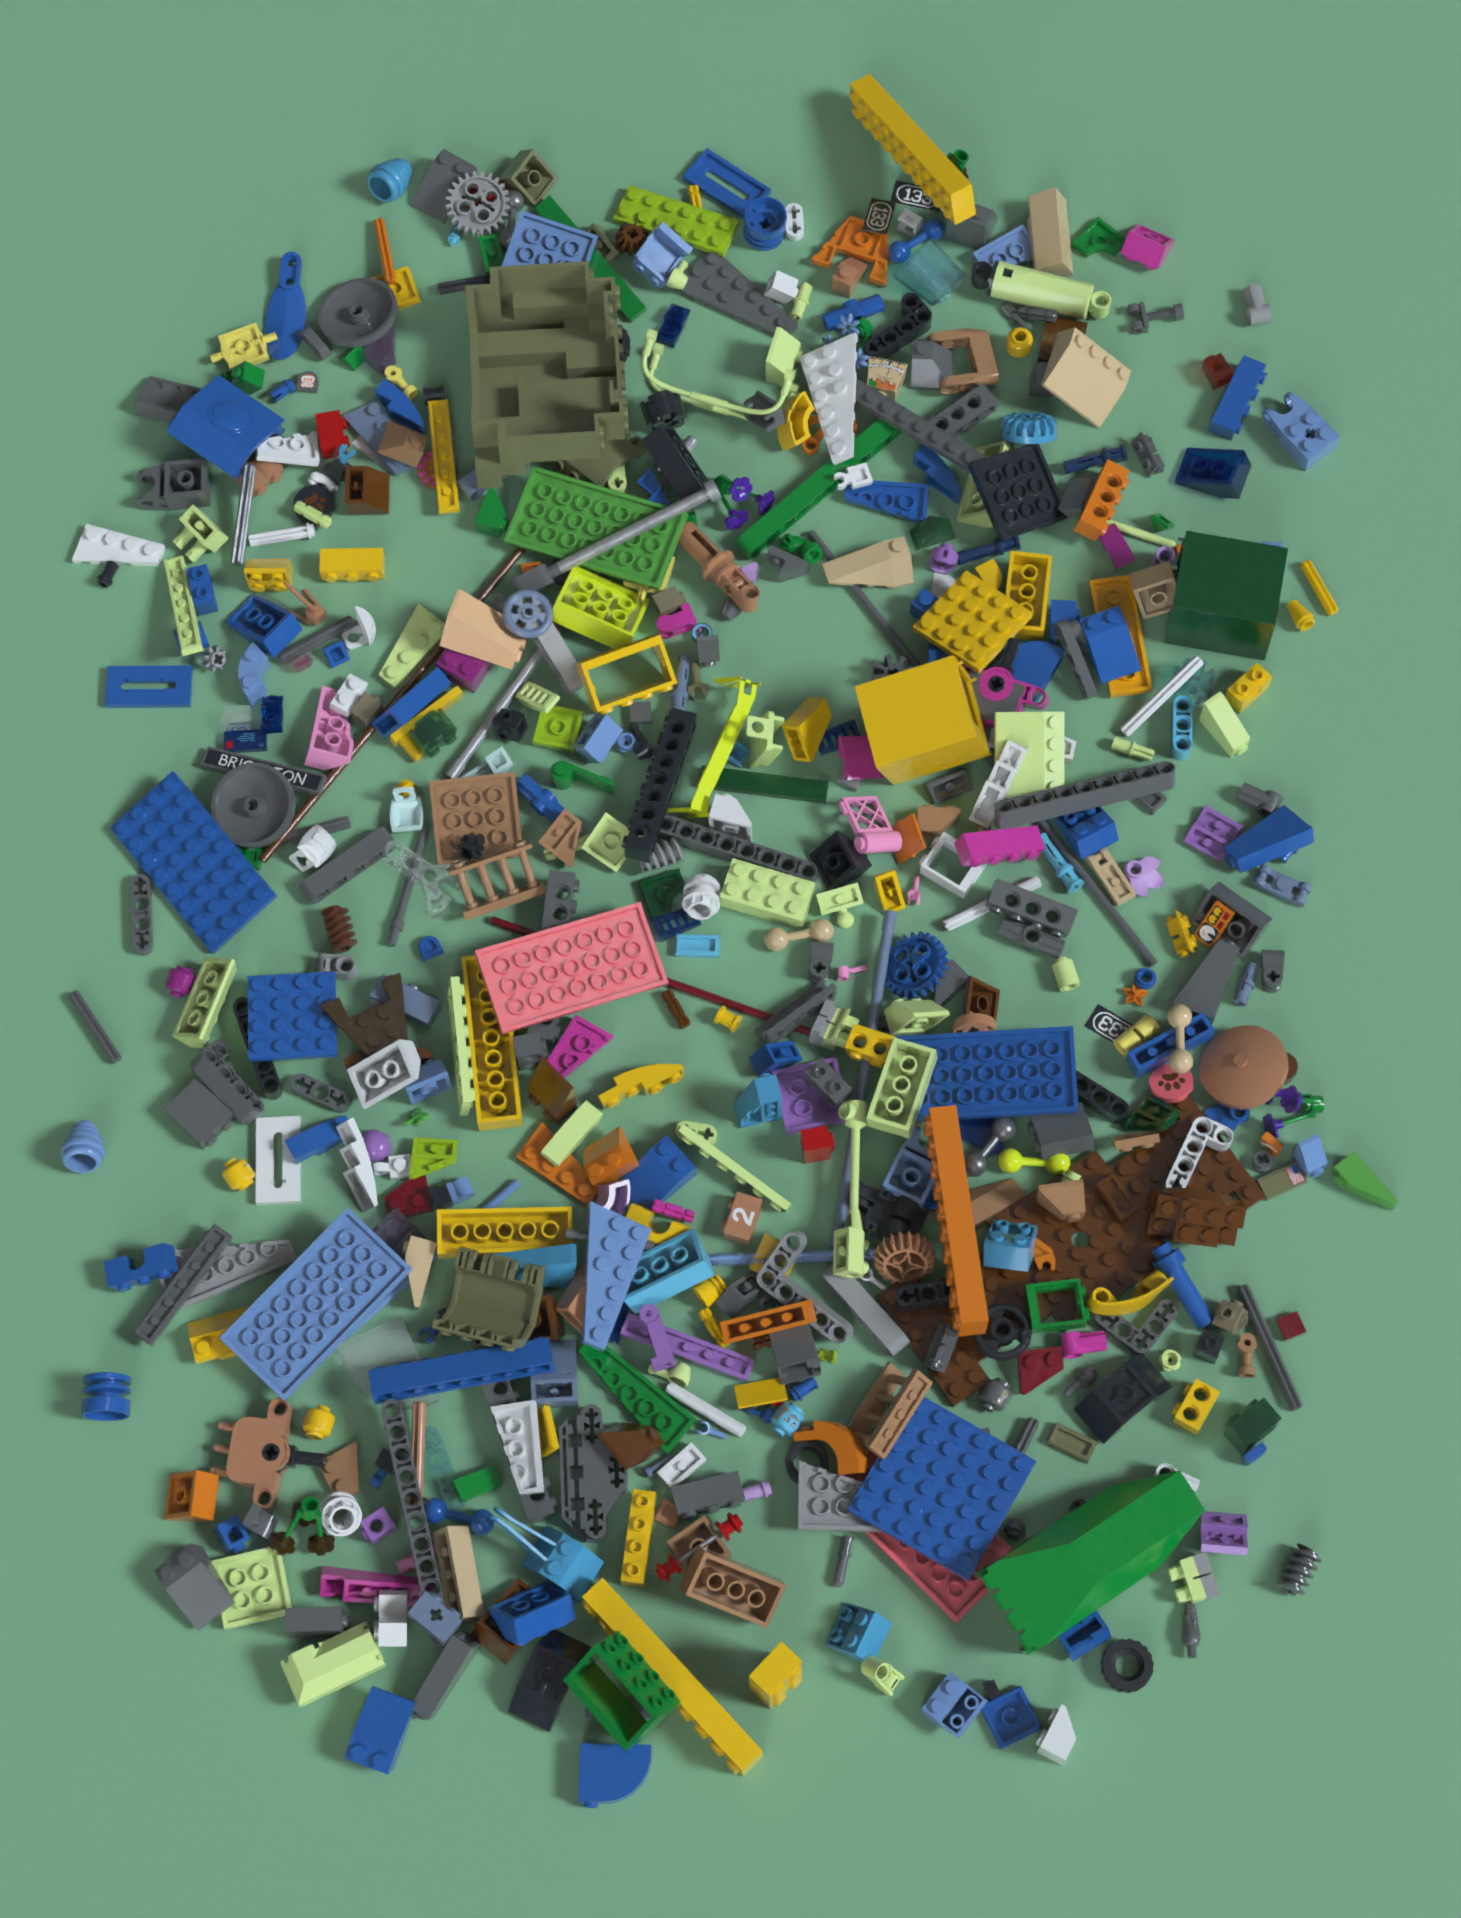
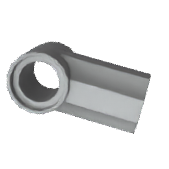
M1248 285L1243 289L1247 306L1248 324L1251 326L1271 322L1270 307L1268 304H1265L1261 285Z

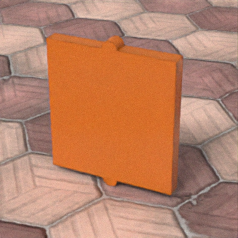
M910 814L903 820H898V823L892 826L893 831H898L902 837V847L898 852H895L898 863L901 864L911 857L914 858L915 854L926 848L915 814Z

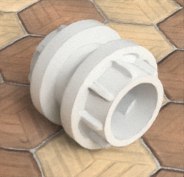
M697 874L685 882L682 907L689 916L697 920H705L719 911L721 886L715 878L708 874Z
M334 1491L326 1495L320 1503L319 1511L322 1512L321 1522L330 1534L334 1536H347L359 1527L362 1520V1511L357 1500L350 1493ZM348 1509L343 1517L333 1518L337 1510Z

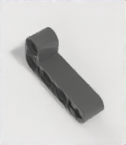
M216 1040L197 1055L191 1062V1067L241 1123L249 1125L264 1111L265 1106L259 1097L224 1061L231 1053L230 1047L224 1041Z

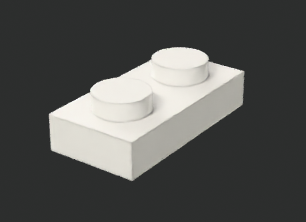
M349 674L331 701L329 708L348 718L350 710L367 689L368 683Z
M691 1442L661 1468L657 1474L671 1489V1487L678 1486L685 1481L707 1459Z

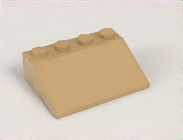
M1074 327L1058 332L1041 386L1095 427L1099 428L1126 389L1131 370Z

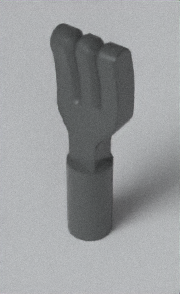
M1008 301L999 307L1008 320H1013L1017 327L1026 328L1031 331L1022 318L1018 316V310L1012 302Z

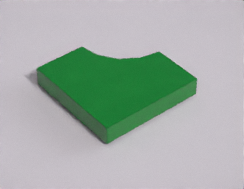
M1097 217L1071 243V247L1085 258L1099 252L1108 253L1115 257L1122 250L1126 238L1101 218Z

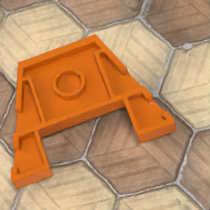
M849 216L834 233L830 241L826 242L822 246L821 251L813 256L812 264L829 269L836 252L873 263L874 267L869 276V282L886 287L888 233L884 235L862 230L865 220Z

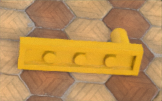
M456 686L392 733L390 735V742L394 747L400 744L414 762L420 760L424 753L410 736L462 699V690Z

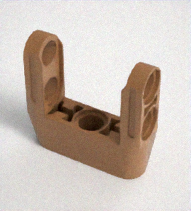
M963 328L933 332L927 336V341H933L946 349L966 347L972 369L970 374L948 376L940 381L938 385L941 394L948 395L968 392L972 387H978L982 383L986 387L998 384V368L987 330Z

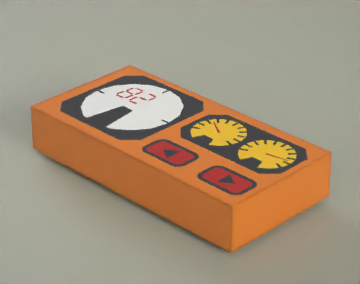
M1217 900L1195 932L1194 937L1209 948H1212L1235 913Z

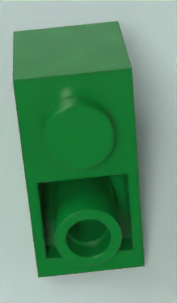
M244 361L221 373L220 376L246 394L251 395L263 389L265 370Z

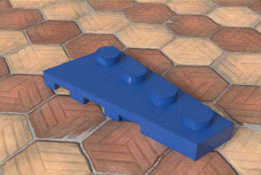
M873 480L871 485L853 490L851 484H849L845 488L844 501L926 525L929 484Z

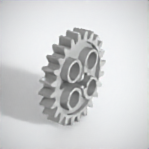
M473 171L472 177L468 173H465L466 179L464 180L458 177L459 184L452 182L454 190L448 189L450 196L446 197V202L450 204L445 206L446 210H450L447 213L448 218L454 217L451 221L452 225L458 223V231L465 228V235L472 231L473 237H475L477 232L483 237L484 231L491 235L492 228L499 231L498 224L505 225L502 218H509L506 212L511 211V206L506 204L511 202V198L506 197L509 191L504 190L505 184L498 185V177L492 180V173L484 177V171L481 172L480 176H477L476 172ZM470 188H476L478 189V192L476 194H470L468 193V190ZM488 196H495L497 198L494 202L486 200ZM481 201L482 205L479 204L478 207H476L475 204ZM468 206L470 210L464 213L460 211V208ZM481 214L489 216L487 220H480L478 217Z

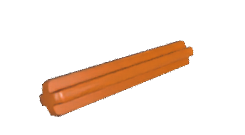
M376 218L374 226L385 283L387 285L395 284L396 277L385 221L383 218Z

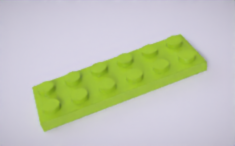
M631 185L628 186L613 217L615 223L624 226L627 222L630 225L636 222L637 226L643 224L644 230H648L649 234L656 225L664 222L691 247L709 253H716L721 257H725L740 225L738 219Z

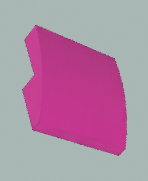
M868 735L838 737L839 758H843L844 780L886 778L876 768Z

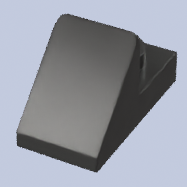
M773 545L770 546L767 551L768 561L774 567H782L778 574L779 583L807 575L809 562Z

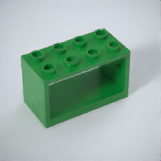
M619 1630L594 1645L563 1679L625 1752L648 1737L681 1702L674 1691L663 1682L659 1674L648 1665L643 1656L634 1649ZM599 1658L602 1659L652 1716L648 1721L643 1718L595 1663Z

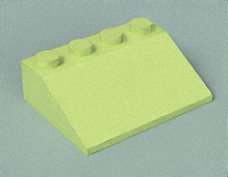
M994 712L995 763L999 760L1007 740L1028 748L1004 799L1063 786L1064 712Z

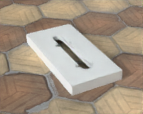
M300 1116L256 1118V1205L301 1203V1162L299 1164L296 1163L285 1143V1140L301 1133ZM276 1133L282 1134L283 1183L280 1188L274 1187V1135Z

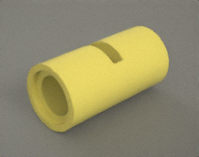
M1146 1014L1117 1037L1113 1044L1118 1052L1126 1058L1127 1052L1148 1042L1161 1031V1028L1151 1015Z

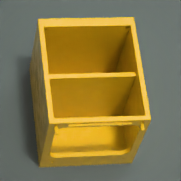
M954 655L854 686L876 768L893 785L991 756L971 683L977 681V679H970V675L962 666L963 660L958 661Z

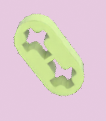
M682 1121L676 1126L675 1133L680 1142L685 1143L680 1139L682 1134L678 1131L683 1124L697 1134H705L706 1131H710V1135L713 1137H709L706 1141L712 1145L717 1140V1131L712 1125Z

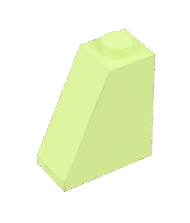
M1220 691L1203 703L1199 721L1232 758L1236 754H1243L1248 749L1250 736Z

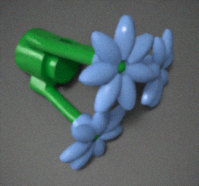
M851 313L847 319L845 316L840 315L842 323L837 324L836 327L843 329L840 334L841 338L854 332L858 335V339L864 338L860 348L856 351L857 360L855 368L860 370L861 366L868 367L865 360L869 356L862 355L865 343L872 337L870 333L872 331V324L864 317L852 321L853 316ZM827 334L826 338L822 337L825 345L836 341V339L832 341L829 334Z

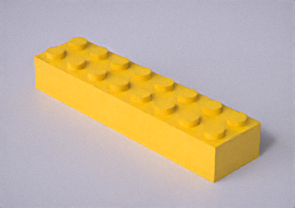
M476 956L461 957L479 1131L524 1126L517 1056L513 1039L514 1031L502 1035Z

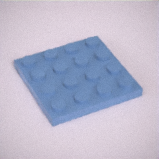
M521 210L502 266L589 261L590 263L598 236Z

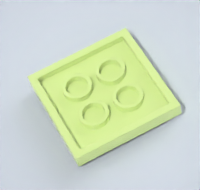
M267 1547L212 1560V1564L235 1601V1604L221 1614L225 1630L285 1616V1608H292L283 1556L279 1555L276 1550Z

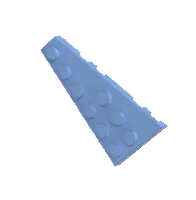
M590 1201L588 1203L589 1222L587 1223L588 1244L586 1246V1288L584 1292L585 1310L583 1315L582 1343L603 1352L607 1346L651 1228Z

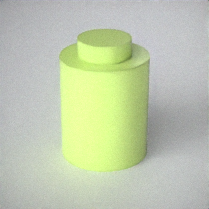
M1060 957L1054 961L1052 969L1061 992L1073 990L1081 985L1072 959Z

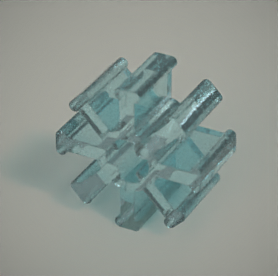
M1191 658L1185 659V660H1184V663H1183V666H1184L1187 662H1189V661L1191 660ZM1202 660L1203 665L1173 693L1174 695L1180 691H1183L1182 695L1188 697L1190 694H1193L1196 701L1195 705L1202 704L1205 694L1207 697H1211L1215 685L1213 682L1215 671L1211 669V671L1204 672L1205 660ZM1176 666L1173 676L1180 670L1179 666Z

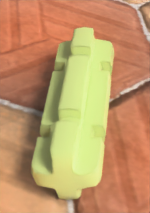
M302 501L296 502L294 505L296 513L303 514V517L316 524L320 523V526L325 529L329 528L332 523L331 517L325 514L322 515V512L309 505L305 506L306 504Z

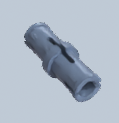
M1254 962L1246 963L1242 978H1239L1237 983L1238 989L1233 999L1234 1004L1242 1007L1247 1005L1250 992L1255 988L1254 981L1260 969L1258 964Z

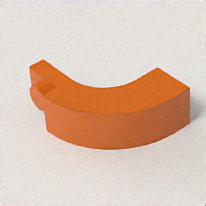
M813 1421V1426L801 1427L800 1432H793L794 1441L823 1440L827 1442L836 1453L838 1475L869 1472L868 1458L861 1440L845 1425L834 1421Z

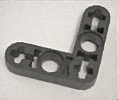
M1172 1299L1162 1300L1140 1329L1121 1315L1108 1316V1319L1114 1322V1319L1118 1320L1114 1324L1113 1329L1109 1328L1111 1326L1109 1321H1100L1101 1316L1099 1314H1094V1322L1099 1328L1134 1354L1143 1353L1146 1355L1176 1317L1178 1305ZM1162 1306H1172L1171 1311L1173 1314L1167 1313L1162 1320L1160 1318L1164 1311ZM1150 1322H1158L1161 1330L1157 1333L1151 1332L1148 1329ZM1124 1325L1129 1329V1334L1124 1337L1119 1336L1116 1328ZM1145 1334L1148 1337H1150L1145 1342L1144 1346L1146 1347V1349L1143 1347L1137 1349V1342H1135L1136 1340L1138 1342L1142 1341V1339L1145 1337Z

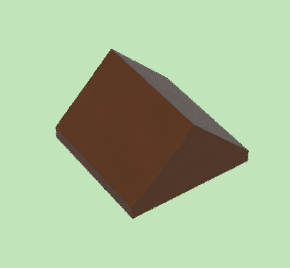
M968 976L962 1015L969 1014V1011H972L973 1013L989 1015L996 1020L1000 990L972 976Z

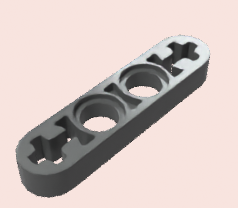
M1064 619L1055 623L1056 633L1063 649H1065V655L1082 696L1085 700L1097 696L1096 687L1069 622Z
M136 874L130 882L132 945L138 955L146 956L152 952L154 946L152 886L146 875ZM140 881L144 882V885L142 886V891L144 894H140V890L137 886L140 883ZM139 900L147 901V906L144 909H137L136 903ZM140 920L148 922V926L143 930H139L136 927ZM140 935L144 936V940L148 944L144 946V949L138 946L142 943Z

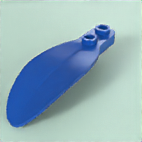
M287 252L281 258L279 284L271 296L266 314L265 335L275 331L278 340L266 343L270 357L275 360H284L296 351L302 340L299 332L305 328L306 302L300 286L302 260L296 252ZM292 262L296 263L294 266H289ZM289 281H293L292 285H287Z

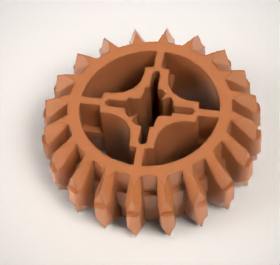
M910 1231L907 1234L899 1232L898 1235L891 1233L890 1238L884 1237L883 1241L878 1243L874 1253V1263L879 1275H882L884 1280L890 1279L891 1283L899 1281L900 1285L903 1282L910 1284L911 1281L919 1282L920 1278H926V1275L931 1273L932 1267L935 1264V1250L932 1247L931 1241H927L925 1236L920 1237L918 1233L911 1235Z

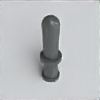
M843 1535L841 1551H838L840 1556L833 1578V1584L836 1587H841L845 1581L848 1559L852 1556L850 1550L854 1537Z

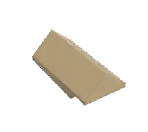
M1056 187L1030 195L1027 198L1030 213L1027 225L1034 269L1055 275L1072 276L1073 267L1066 199Z

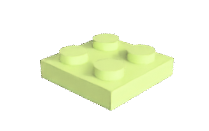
M605 812L580 848L617 872L626 859L624 857L625 848H622V841L624 835L628 836L629 834L628 827Z

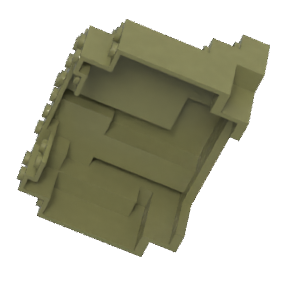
M589 261L489 267L490 284L465 285L472 384L471 425L478 489L503 487V479H506V475L527 474L526 466H530V462L601 458V450L605 449L604 440L625 439V431L629 430L627 398L626 395H622V390H626L624 360L620 361V356H624L623 343L619 344L618 340L622 339V326L618 327L617 310H621L619 285H615V277L594 278L593 269L589 270Z

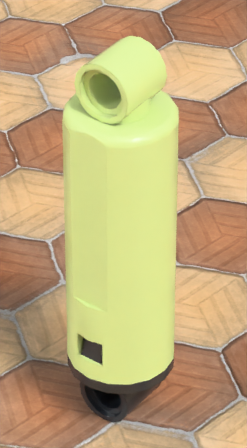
M995 260L993 269L985 261L977 262L972 267L971 284L977 289H986L988 287L987 296L1030 307L1047 309V311L1056 310L1058 314L1082 320L1086 319L1088 312L1096 319L1105 318L1109 314L1111 305L1110 295L1105 291H1097L1093 294L1094 285L1091 283Z

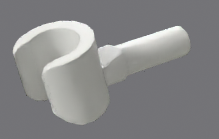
M870 1268L864 1277L859 1278L864 1281H870L881 1290L887 1288V1286L873 1276V1271Z

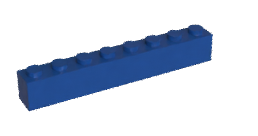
M536 1337L527 1341L523 1348H516L514 1352L503 1350L501 1346L494 1345L489 1346L487 1349H470L459 1354L449 1353L438 1358H422L416 1362H400L389 1367L378 1366L375 1369L368 1370L371 1395L376 1405L384 1403L389 1399L398 1401L555 1372L549 1337Z

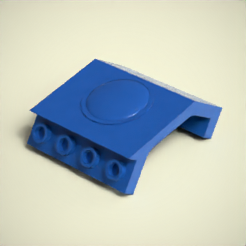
M217 375L182 406L166 432L239 480L243 474L241 469L250 455L272 434L276 433L282 436L286 429L281 426L285 419L220 375Z

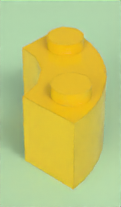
M805 391L791 396L782 406L786 423L777 427V434L783 451L793 448L811 437L808 430V419L810 413L815 408Z

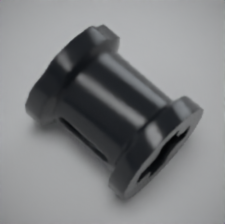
M443 385L429 389L422 387L425 406L428 405L427 401L445 399Z

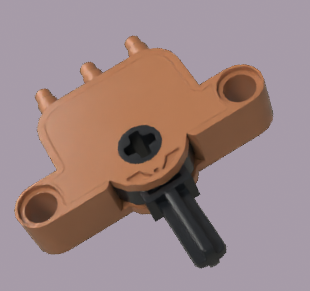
M279 1397L270 1402L267 1419L243 1417L236 1423H218V1429L232 1432L230 1445H214L213 1449L215 1452L228 1454L226 1468L211 1467L209 1473L229 1477L239 1486L254 1488L253 1502L261 1506L264 1511L271 1512L278 1503L283 1473L289 1468L295 1469L296 1464L325 1467L327 1455L298 1451L297 1446L288 1443L293 1408L286 1400L284 1401ZM279 1406H286L284 1413L276 1414ZM276 1451L277 1455H273L271 1459L269 1454H273ZM265 1495H270L269 1502L261 1505V1498Z

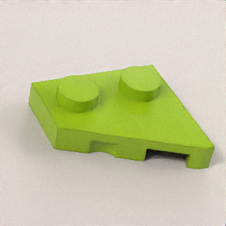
M414 1137L409 1178L415 1179L456 1164L458 1140Z

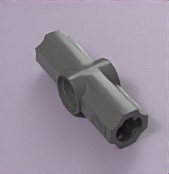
M1006 917L1003 919L997 935L1022 945L1027 951H1038L1056 959L1060 957L1066 942L1042 932L1037 926H1026ZM1033 935L1037 940L1029 941L1026 937Z

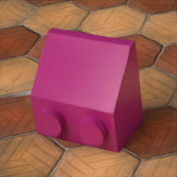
M1138 224L1129 231L1120 254L1125 255V259L1129 261L1143 263V266L1147 269H1158L1163 265L1175 239Z

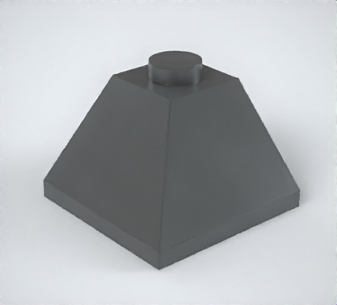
M912 341L911 389L940 390L939 382L948 376H952L953 352L933 341Z

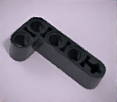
M909 292L902 296L901 314L903 318L869 339L864 345V355L887 359L930 330L932 312L917 294Z
M946 1280L902 1287L896 1293L895 1306L903 1313L949 1306V1299L944 1291L950 1289L951 1286H947ZM929 1292L934 1298L926 1300L922 1297V1294ZM902 1297H906V1299L909 1300V1302L905 1303Z

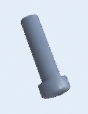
M670 1454L652 1466L644 1467V1473L648 1478L652 1477L653 1473L663 1468L674 1456Z

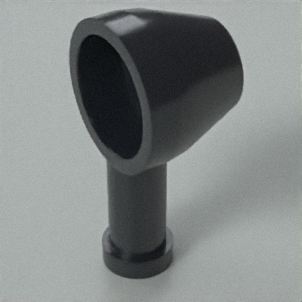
M631 724L628 730L632 732L637 740L636 745L632 749L639 761L651 758L653 749L640 731L638 724Z

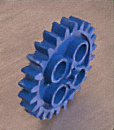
M919 931L918 935L911 932L910 938L904 934L903 941L900 942L896 939L897 946H891L890 948L892 951L889 954L885 986L901 999L904 996L908 1000L912 996L919 999L920 993L926 997L927 990L929 989L934 992L933 985L940 986L941 984L938 979L946 977L942 971L949 969L945 965V963L949 962V959L946 957L948 951L944 948L945 945L929 932L924 934L922 931Z

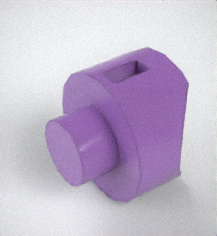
M941 543L940 547H934L931 550L929 563L934 572L947 575L956 567L959 556L953 551V545Z

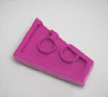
M575 1015L547 1061L566 1078L614 1037L612 1034Z

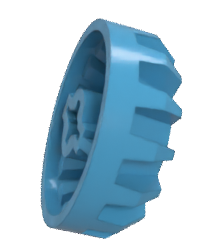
M1021 411V413L1013 412L1012 414H1007L1001 421L1000 437L1005 441L1020 444H1042L1056 440L1057 422L1049 414L1044 415V413H1034L1033 411L1031 413H1025L1024 411Z

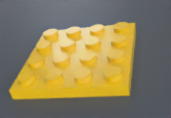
M966 570L913 625V632L947 654L954 655L958 661L963 660L964 665L979 674L1007 645L1008 639L1013 638L1033 617L1032 611Z

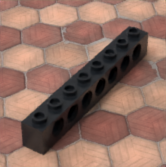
M672 708L670 715L665 716L663 724L665 730L660 732L657 742L659 747L654 749L652 754L653 765L647 768V782L642 783L640 789L641 799L640 801L637 800L634 806L635 817L630 818L628 824L629 834L628 836L624 835L622 841V848H625L624 857L650 863L696 728L697 713Z

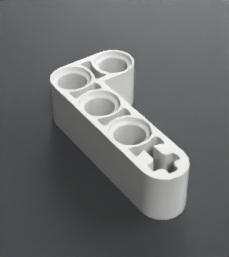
M1207 1117L1195 1119L1169 1173L1164 1188H1172L1176 1179L1180 1180L1177 1188H1186L1205 1146L1220 1152L1226 1151L1233 1140L1232 1130ZM1204 1126L1207 1129V1132L1200 1133L1197 1131L1196 1127ZM1223 1135L1228 1141L1222 1143L1218 1141L1217 1136ZM1194 1145L1198 1151L1190 1152L1187 1146ZM1184 1164L1188 1166L1189 1171L1182 1172L1179 1170L1178 1165Z

